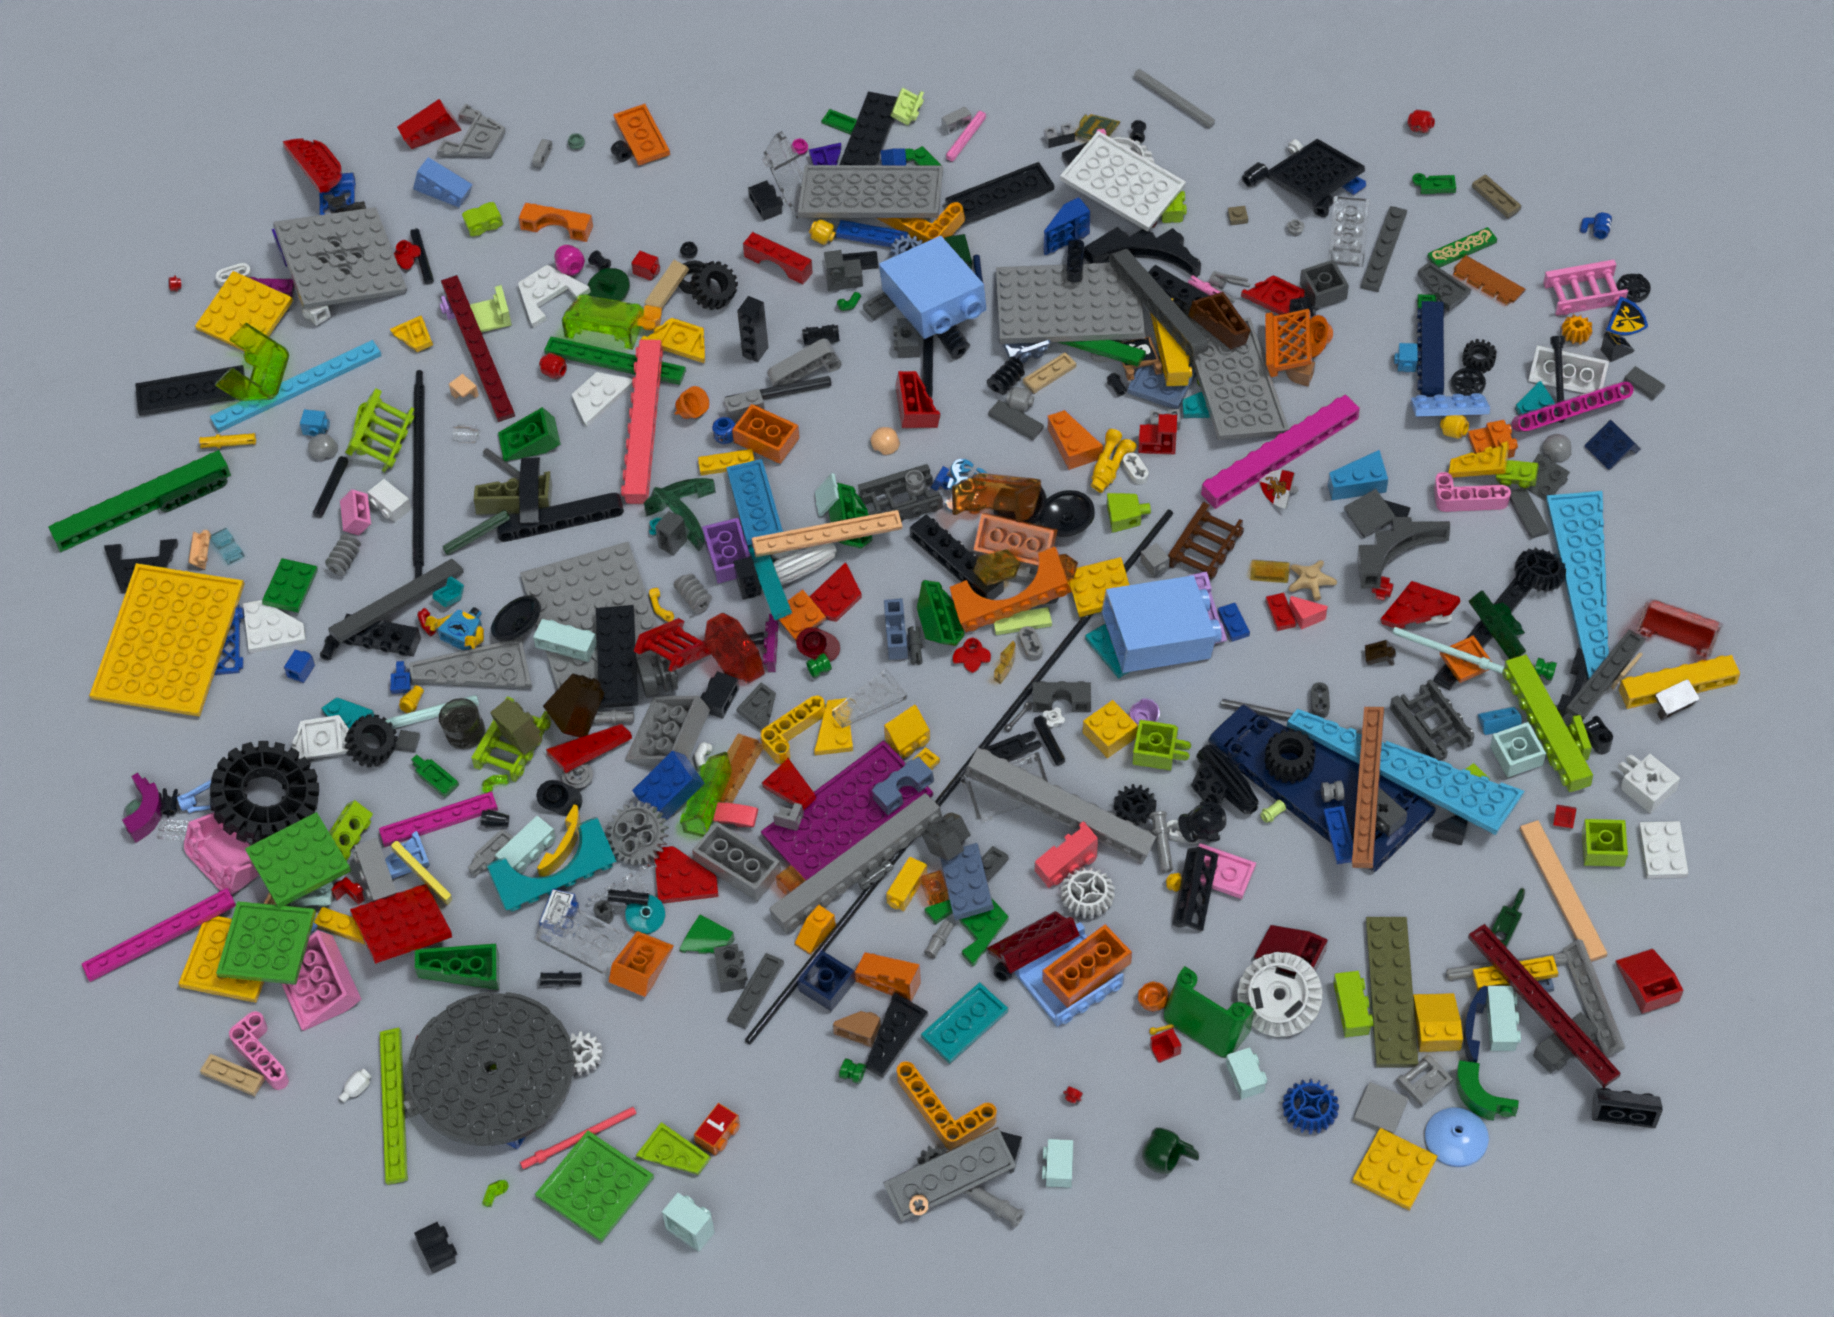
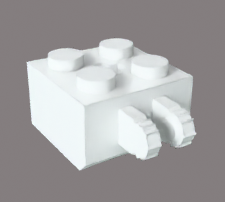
M1630 754L1626 757L1629 765L1625 762L1618 765V769L1625 775L1621 788L1623 792L1651 814L1677 790L1680 777L1651 754L1642 761Z

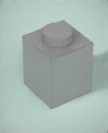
M1157 543L1141 551L1140 562L1153 578L1159 574H1164L1169 569L1170 558Z

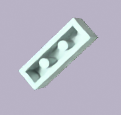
M542 619L533 637L536 648L586 662L590 661L597 646L595 633L589 630L577 629L571 625L559 624L554 620Z
M536 816L495 854L496 860L504 857L515 871L520 874L523 873L532 861L539 858L541 852L547 847L552 846L556 839L554 829L540 817Z
M1488 986L1486 1008L1490 1051H1515L1517 1043L1521 1042V1033L1517 1031L1516 1026L1519 1024V1013L1515 1012L1517 994H1513L1512 986Z

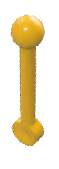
M1170 1024L1159 1028L1151 1027L1149 1033L1156 1035L1157 1032L1174 1028V1026Z

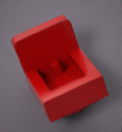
M347 877L337 881L331 889L336 900L347 894L358 905L365 901L362 893L364 892L363 888L357 882L353 883Z

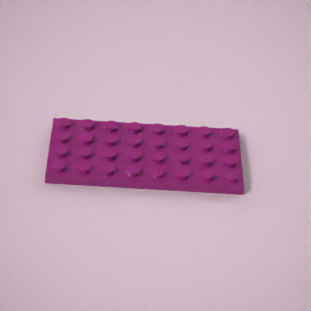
M883 740L814 791L817 799L803 811L804 815L797 831L777 826L772 822L761 831V835L805 882L926 793L930 798L934 795L928 786L921 792H918L912 786H904L899 789V792L902 794L903 805L889 815L881 809L873 800V788L879 782H884L894 771H899L906 764Z

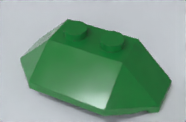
M837 483L839 499L829 508L830 523L869 516L868 509L861 498L855 493V488ZM872 535L839 541V543L862 549L873 539Z
M923 580L917 603V612L925 638L940 644L956 646L965 634L960 624L955 604L948 593L942 589V585L939 582Z

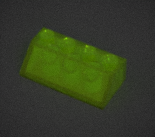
M721 752L708 757L706 764L702 765L700 777L705 784L687 801V810L685 813H682L680 818V824H682L684 833L704 837L709 831L717 802H721L732 775L728 752Z

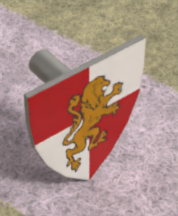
M1272 471L1259 481L1266 498L1272 504L1287 509L1290 493L1296 494L1298 492V488L1292 486L1295 473L1291 471Z

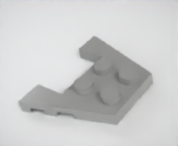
M465 103L459 113V118L473 123L460 144L443 140L437 150L438 155L492 156L506 132L505 127L491 118L484 117L480 111L473 110L470 105Z

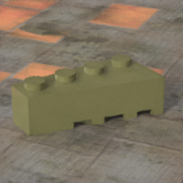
M550 471L544 472V475L539 476L540 509L551 506L553 486ZM511 478L505 483L496 481L476 485L473 499L476 514H498L503 510H506L508 514H519L520 480Z

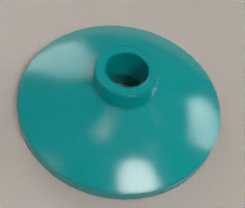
M649 895L648 906L638 904L627 905L625 918L629 927L634 931L650 934L662 926L665 920V908L658 898ZM647 909L650 914L645 916L642 911Z

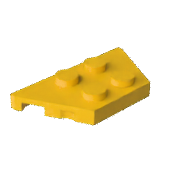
M670 318L663 325L653 329L654 332L647 337L644 335L641 340H661L664 351L705 363L703 327Z

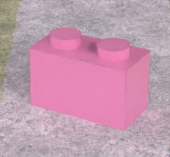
M351 489L340 500L343 531L359 536L371 524L368 494Z

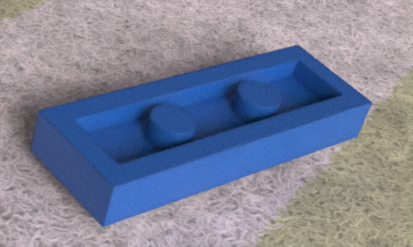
M1344 806L1324 809L1323 814L1336 864L1351 863L1353 840Z

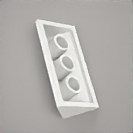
M1537 345L1529 381L1535 383L1542 381L1544 385L1556 387L1554 349ZM1562 351L1564 389L1587 393L1604 386L1609 365L1608 360Z

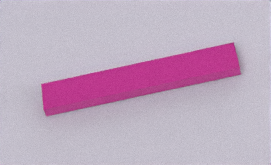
M491 791L380 827L379 831L384 847H388L395 841L400 843L411 839L412 834L416 831L419 836L480 817L482 810L498 811Z

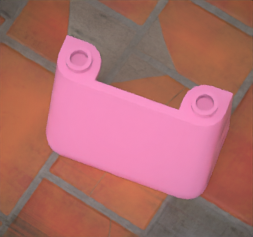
M213 812L188 823L184 850L187 856L220 891L228 888L232 895L258 877L259 874L245 848L251 845L247 841L244 843L237 840V833L235 832L231 835L223 830V823H217Z

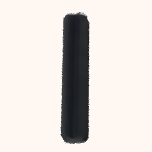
M1041 715L1035 717L1034 724L1057 766L1064 764L1065 757L1044 717Z

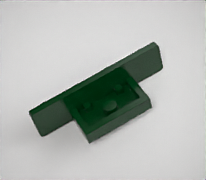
M1483 590L1469 600V604L1509 659H1513L1526 653L1525 648L1518 640L1525 632L1521 624L1511 614L1510 608L1503 602L1493 605Z

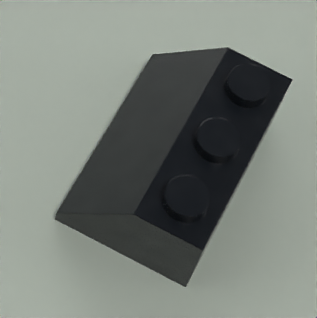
M1609 1088L1596 1089L1593 1096V1121L1656 1128L1663 1111L1660 1097L1650 1093L1635 1094L1631 1091L1619 1092L1612 1091Z

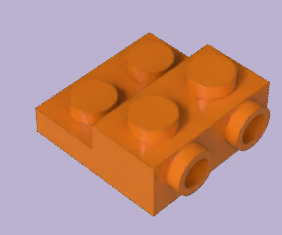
M1505 420L1486 423L1485 428L1470 430L1467 434L1475 454L1485 451V448L1490 446L1492 448L1502 446L1501 443L1508 441V458H1512L1515 455V450L1518 448L1517 440L1511 437V425L1506 424Z

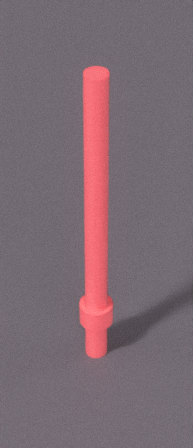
M631 1107L545 1150L541 1149L534 1152L533 1156L521 1161L520 1165L524 1170L536 1163L541 1164L547 1161L546 1158L576 1144L587 1130L595 1135L637 1113L634 1107Z

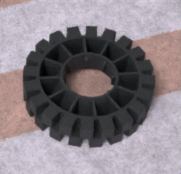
M258 741V747H254L252 742L242 744V751L234 748L228 752L227 759L222 757L217 764V769H214L209 796L211 811H214V818L218 824L223 823V830L229 835L233 832L237 833L236 839L244 843L248 838H251L253 845L315 813L319 798L318 776L315 769L310 770L311 763L305 756L299 759V751L291 747L287 752L284 750L285 744L275 742L274 747H269V741ZM270 777L281 783L286 795L282 796L281 801L275 805L259 806L247 798V794H244L243 789L254 778Z

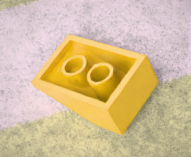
M1413 994L1419 1052L1460 1051L1463 1043V1034L1455 994Z

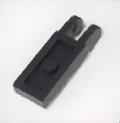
M1029 731L985 747V750L990 751L992 755L998 758H1004L1009 761L1028 752H1034L1041 747V743L1039 740L1025 744L1036 737L1034 731Z

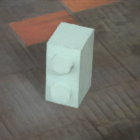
M1250 1047L1228 1054L1226 1057V1066L1241 1099L1263 1093L1267 1083L1264 1071L1261 1072L1258 1067L1260 1065L1256 1053H1252Z
M1048 1139V1147H1043V1159H1047V1166H1043L1042 1179H1046V1187L1072 1188L1073 1140Z

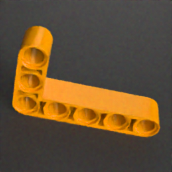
M954 202L948 205L933 223L922 218L877 219L896 230L908 232L912 239L916 236V241L922 240L923 244L938 236L943 238L952 236L964 223L965 215L962 205Z
M904 1061L897 1066V1081L947 1149L951 1150L978 1137L996 1124L997 1110L989 1102L979 1105L959 1119L954 1120L911 1062ZM905 1072L910 1073L909 1076H903L901 1074ZM915 1088L922 1089L920 1092L913 1091ZM928 1103H931V1104L934 1105V1106L931 1107V1108L925 1107V1105L928 1104ZM986 1113H989V1114H991L992 1116L989 1117V1118H986V1117H984V1116H982V1115H984V1114H986ZM939 1119L945 1120L944 1123H937L936 1121ZM968 1124H972V1125H974L975 1127H974V1128H966L965 1126L968 1125ZM950 1135L957 1136L956 1139H949L948 1137Z

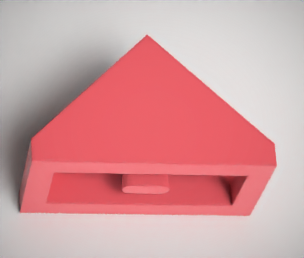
M1294 596L1290 597L1289 606L1301 630L1326 619L1328 606Z

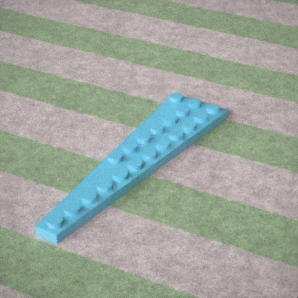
M1603 491L1547 495L1546 503L1559 558H1562V562L1565 563V568L1567 569L1565 585L1580 649H1582L1585 658L1587 680H1589L1609 655L1603 534Z

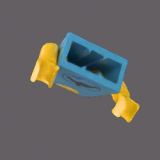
M475 607L469 613L457 610L453 614L440 619L429 616L426 619L425 626H431L430 630L435 631L438 628L440 640L463 651L475 649L477 645L484 642V629L482 628L481 620L478 619L482 613Z

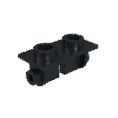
M832 324L822 326V328L806 327V329H802L804 345H811L821 339H828L829 342L840 341L838 325Z

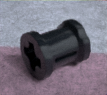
M1135 120L1131 123L1132 133L1130 138L1133 141L1137 140L1142 143L1145 140L1144 130H1146V123L1141 120Z
M1328 195L1319 201L1313 209L1314 213L1320 217L1328 216L1329 207L1334 202L1333 197Z
M598 250L592 252L588 258V263L595 265L598 271L611 267V260L605 259Z

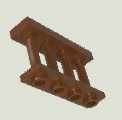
M1203 502L1173 546L1168 557L1170 558L1169 567L1174 569L1177 563L1182 562L1201 572H1207L1210 581L1211 578H1215L1219 565L1224 564L1228 551L1231 552L1233 550L1236 539L1241 538L1244 528L1243 520L1241 519L1234 526L1212 516L1209 512L1210 504ZM1204 522H1209L1231 533L1227 539H1224L1202 529V525ZM1195 536H1202L1221 545V548L1216 553L1193 542ZM1186 549H1192L1213 560L1209 566H1206L1185 556L1184 553Z

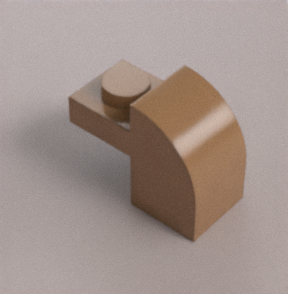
M1300 343L1299 347L1302 348L1305 344ZM1294 350L1290 356L1293 357L1298 351ZM1302 354L1298 360L1305 359L1306 355ZM1312 361L1310 365L1287 369L1286 374L1291 381L1309 387L1314 375L1315 362Z

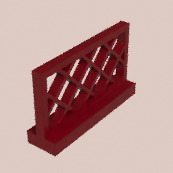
M1054 911L989 946L987 950L990 955L1003 963L1006 970L1011 974L1079 937L1080 934L1072 917L1065 918Z

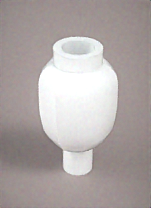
M365 1069L354 1072L344 1084V1092L338 1098L345 1103L350 1097L358 1096L370 1084L369 1079L372 1076Z

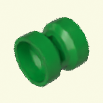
M824 653L818 655L815 660L810 659L806 661L808 671L814 679L819 677L821 672L827 673L832 670L830 661Z
M1538 657L1535 666L1538 676L1543 675L1546 680L1552 681L1557 662L1551 661L1546 664L1543 658Z
M845 1058L839 1072V1077L845 1080L849 1078L852 1079V1082L860 1084L865 1074L866 1065L862 1063L856 1064L853 1063V1060Z

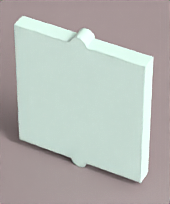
M833 473L815 491L818 514L821 517L839 499L838 484H836L835 474Z

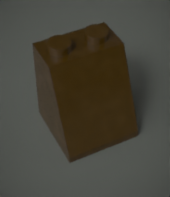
M572 673L543 707L563 734L581 738L589 734L605 693L597 679Z

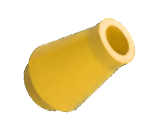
M415 685L413 689L400 698L399 708L405 713L414 712L424 690L420 686Z

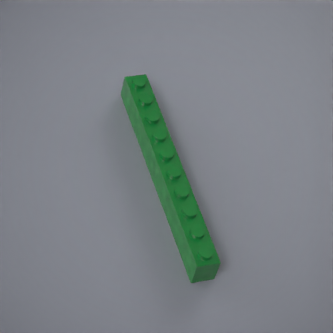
M217 450L97 505L73 514L68 518L57 521L48 526L61 553L159 509L157 501L167 493L217 471L223 472L226 478L230 477L231 473L221 452Z

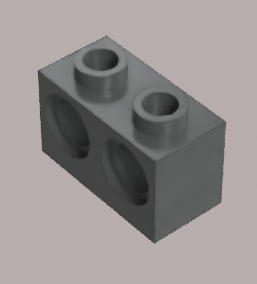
M738 944L715 947L714 954L721 993L745 989L744 981H747L748 978L746 968L742 969L741 963H745L743 950L739 951ZM729 957H733V958H734L733 960H730V961L726 960V959L729 958ZM731 975L737 976L735 978H729V976Z

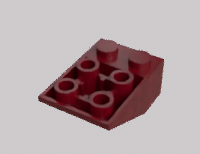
M1270 925L1254 955V959H1259L1263 955L1274 952L1291 953L1309 963L1316 972L1326 952L1328 939L1310 931ZM1277 968L1294 977L1296 976V972L1284 968Z

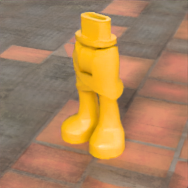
M1116 429L1107 430L1103 453L1098 456V461L1091 477L1093 480L1091 487L1099 493H1103L1104 489L1115 480L1122 458L1127 453H1134L1137 448L1136 443L1132 440H1121L1122 433ZM1117 445L1116 451H1115V453H1114V456H1113L1112 460H1110L1109 458H1110V456H1111V453H1112L1113 449L1115 448V446Z

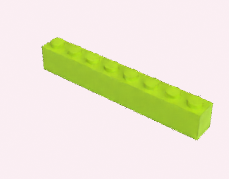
M1527 654L1506 660L1502 673L1503 677L1510 683L1512 694L1517 696L1521 710H1524L1527 715V721L1534 727L1535 734L1538 740H1541L1546 755L1550 756L1552 767L1555 771H1558L1562 785L1566 786L1569 793L1591 786L1593 773Z

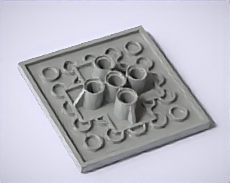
M376 207L274 222L273 227L303 309L406 293L405 282Z

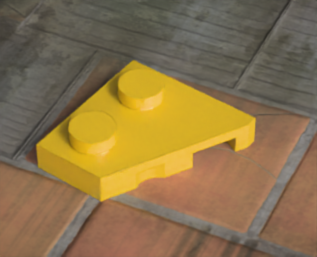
M422 315L390 329L395 337L416 352L433 346Z

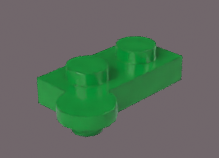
M923 146L916 150L905 149L906 161L913 160L916 166H942Z
M1416 173L1412 177L1413 184L1420 186L1421 194L1456 193L1455 175H1436L1426 178L1424 174Z

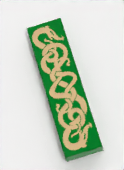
M1487 227L1429 252L1427 258L1431 263L1440 268L1497 243V238Z

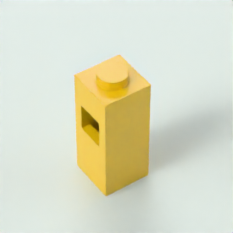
M909 856L886 893L887 903L890 907L902 911L906 910L928 874L927 864Z

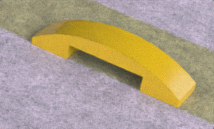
M573 805L565 819L567 832L555 853L550 854L546 852L538 865L539 877L549 876L555 872L571 854L579 835L577 824L580 823V815L577 805Z

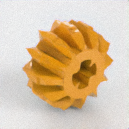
M1573 314L1572 317L1565 319L1561 329L1562 336H1565L1566 342L1572 341V344L1578 342L1581 345L1582 342L1589 340L1593 330L1592 322H1588V317L1582 318V315L1576 317Z

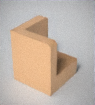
M461 374L449 383L451 395L455 399L459 396L464 398L469 393L475 398L479 396L477 386L464 374Z

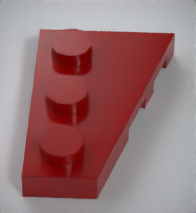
M789 758L762 782L764 789L792 805L794 803L802 804L803 811L817 799L813 790Z

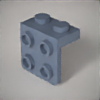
M1051 341L1004 344L1003 346L1008 358L1014 356L1023 364L1029 358L1034 357V359L1042 357L1044 352L1048 350Z

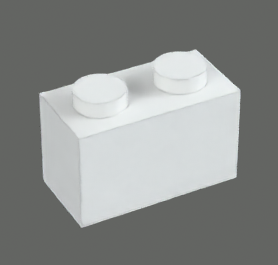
M385 479L368 491L370 505L374 509L378 508L385 518H390L395 523L412 509L409 498Z

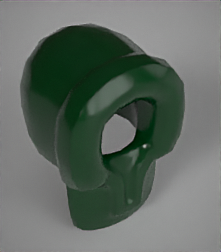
M1162 1127L1153 1129L1142 1150V1159L1149 1169L1162 1174L1171 1173L1181 1156L1196 1161L1199 1160V1153L1193 1145L1182 1141L1175 1132Z

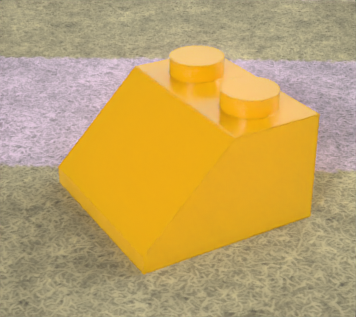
M915 704L884 725L885 742L902 759L911 756L916 749L924 747L930 741V729Z

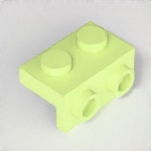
M902 87L890 116L906 125H909L912 120L915 121L919 115L917 110L924 102V99H922L924 92L920 91L918 95H915Z

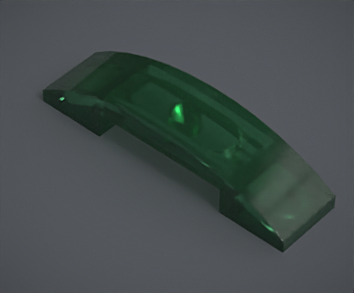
M693 478L678 481L661 488L643 503L646 517L664 511L663 504L695 493L698 499L716 493L714 480L709 478Z
M655 487L650 497L661 510L669 507L674 514H679L684 519V524L689 530L687 539L700 551L705 539L702 528L693 512L670 492Z

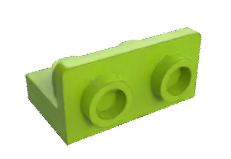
M1507 460L1506 473L1496 474V479L1500 485L1511 486V484H1516L1522 488L1535 486L1539 464Z

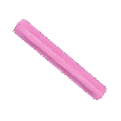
M978 111L946 153L947 160L951 162L955 160L985 120V112Z

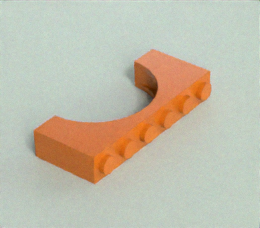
M1056 546L1038 553L1039 567L1034 580L1024 591L1011 598L1003 600L983 598L972 590L967 580L950 586L959 621L964 631H975L984 625L993 624L1000 619L1011 617L1016 613L1027 611L1034 606L1046 604L1050 600L1064 597L1071 593L1072 590Z

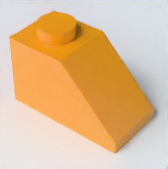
M818 905L806 918L795 941V945L812 955L836 926L835 915Z

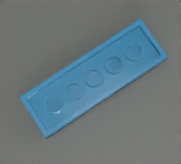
M760 459L726 467L747 545H752L751 539L753 537L783 532L763 460Z

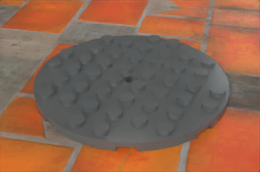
M506 992L505 994L478 993L448 1005L446 1010L438 1016H434L424 1026L412 1047L407 1076L414 1104L420 1115L433 1129L447 1138L460 1143L475 1146H495L510 1143L530 1135L545 1125L556 1114L571 1088L574 1076V1052L569 1035L562 1022L540 1002L511 992ZM490 1064L497 1066V1069L494 1071H486V1067Z

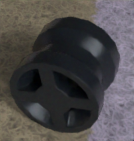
M623 140L616 141L611 146L610 150L619 162H625L632 156V150L627 147Z

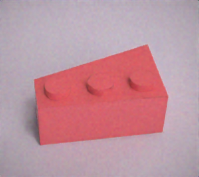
M1084 821L1079 824L1081 828L1072 836L1068 833L1064 837L1066 841L1056 848L1054 845L1035 861V872L1048 888L1060 884L1069 873L1074 875L1075 869L1079 871L1081 867L1086 864L1090 865L1096 860L1098 838Z

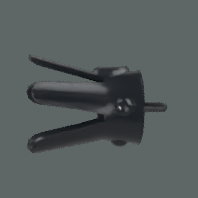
M163 788L162 794L159 792L162 803L160 809L161 814L167 815V818H169V816L176 814L177 797L180 794H178V789H175L171 798V796L167 795V789Z

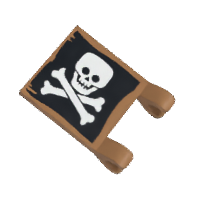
M1150 336L1145 337V339L1121 342L1122 344L1146 351V356L1138 367L1121 362L1127 381L1135 379L1133 375L1134 368L1153 365L1156 375L1163 374L1162 363L1158 358Z

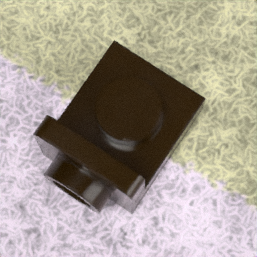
M1387 640L1365 645L1366 662L1368 665L1388 661L1390 665H1394V657H1396L1394 646H1391Z

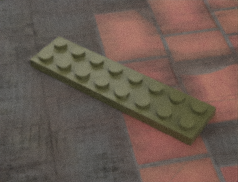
M1366 917L1376 1068H1414L1419 1063L1407 917Z

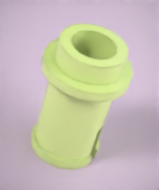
M1277 800L1267 809L1263 808L1260 816L1266 823L1273 822L1276 816L1286 810V807L1281 800Z

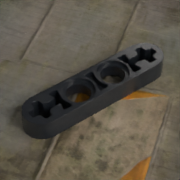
M1075 239L1068 243L1066 278L1069 282H1079L1083 279L1084 242Z

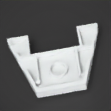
M545 265L518 282L533 328L547 320L546 315L539 307L568 289L577 300L591 292L589 286L561 273L549 265Z

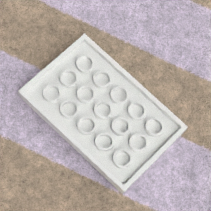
M1097 131L1060 175L1059 179L1147 232L1186 185V181L1100 131Z

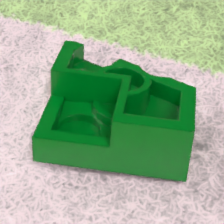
M700 914L687 933L680 951L682 953H686V951H699V954H714L715 947L732 945L735 940L734 932Z

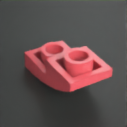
M717 802L713 821H717L720 824H734L737 827H754L758 808Z

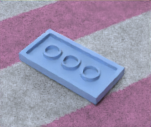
M1473 393L1471 396H1464L1462 394H1454L1453 396L1438 394L1434 397L1417 395L1411 398V406L1416 417L1490 414V406L1485 396L1479 393Z

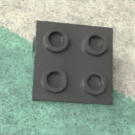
M1538 453L1533 463L1539 464L1536 485L1526 489L1546 501L1547 495H1555L1561 485L1566 484L1570 471Z

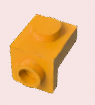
M645 305L643 316L638 318L637 326H643L644 330H653L660 326L662 308Z

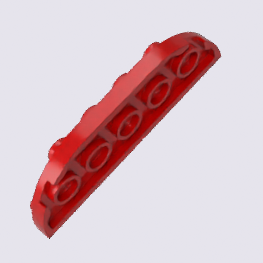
M304 138L283 141L285 150L319 193L329 192L341 180V164L325 144L314 139L311 142L304 140Z

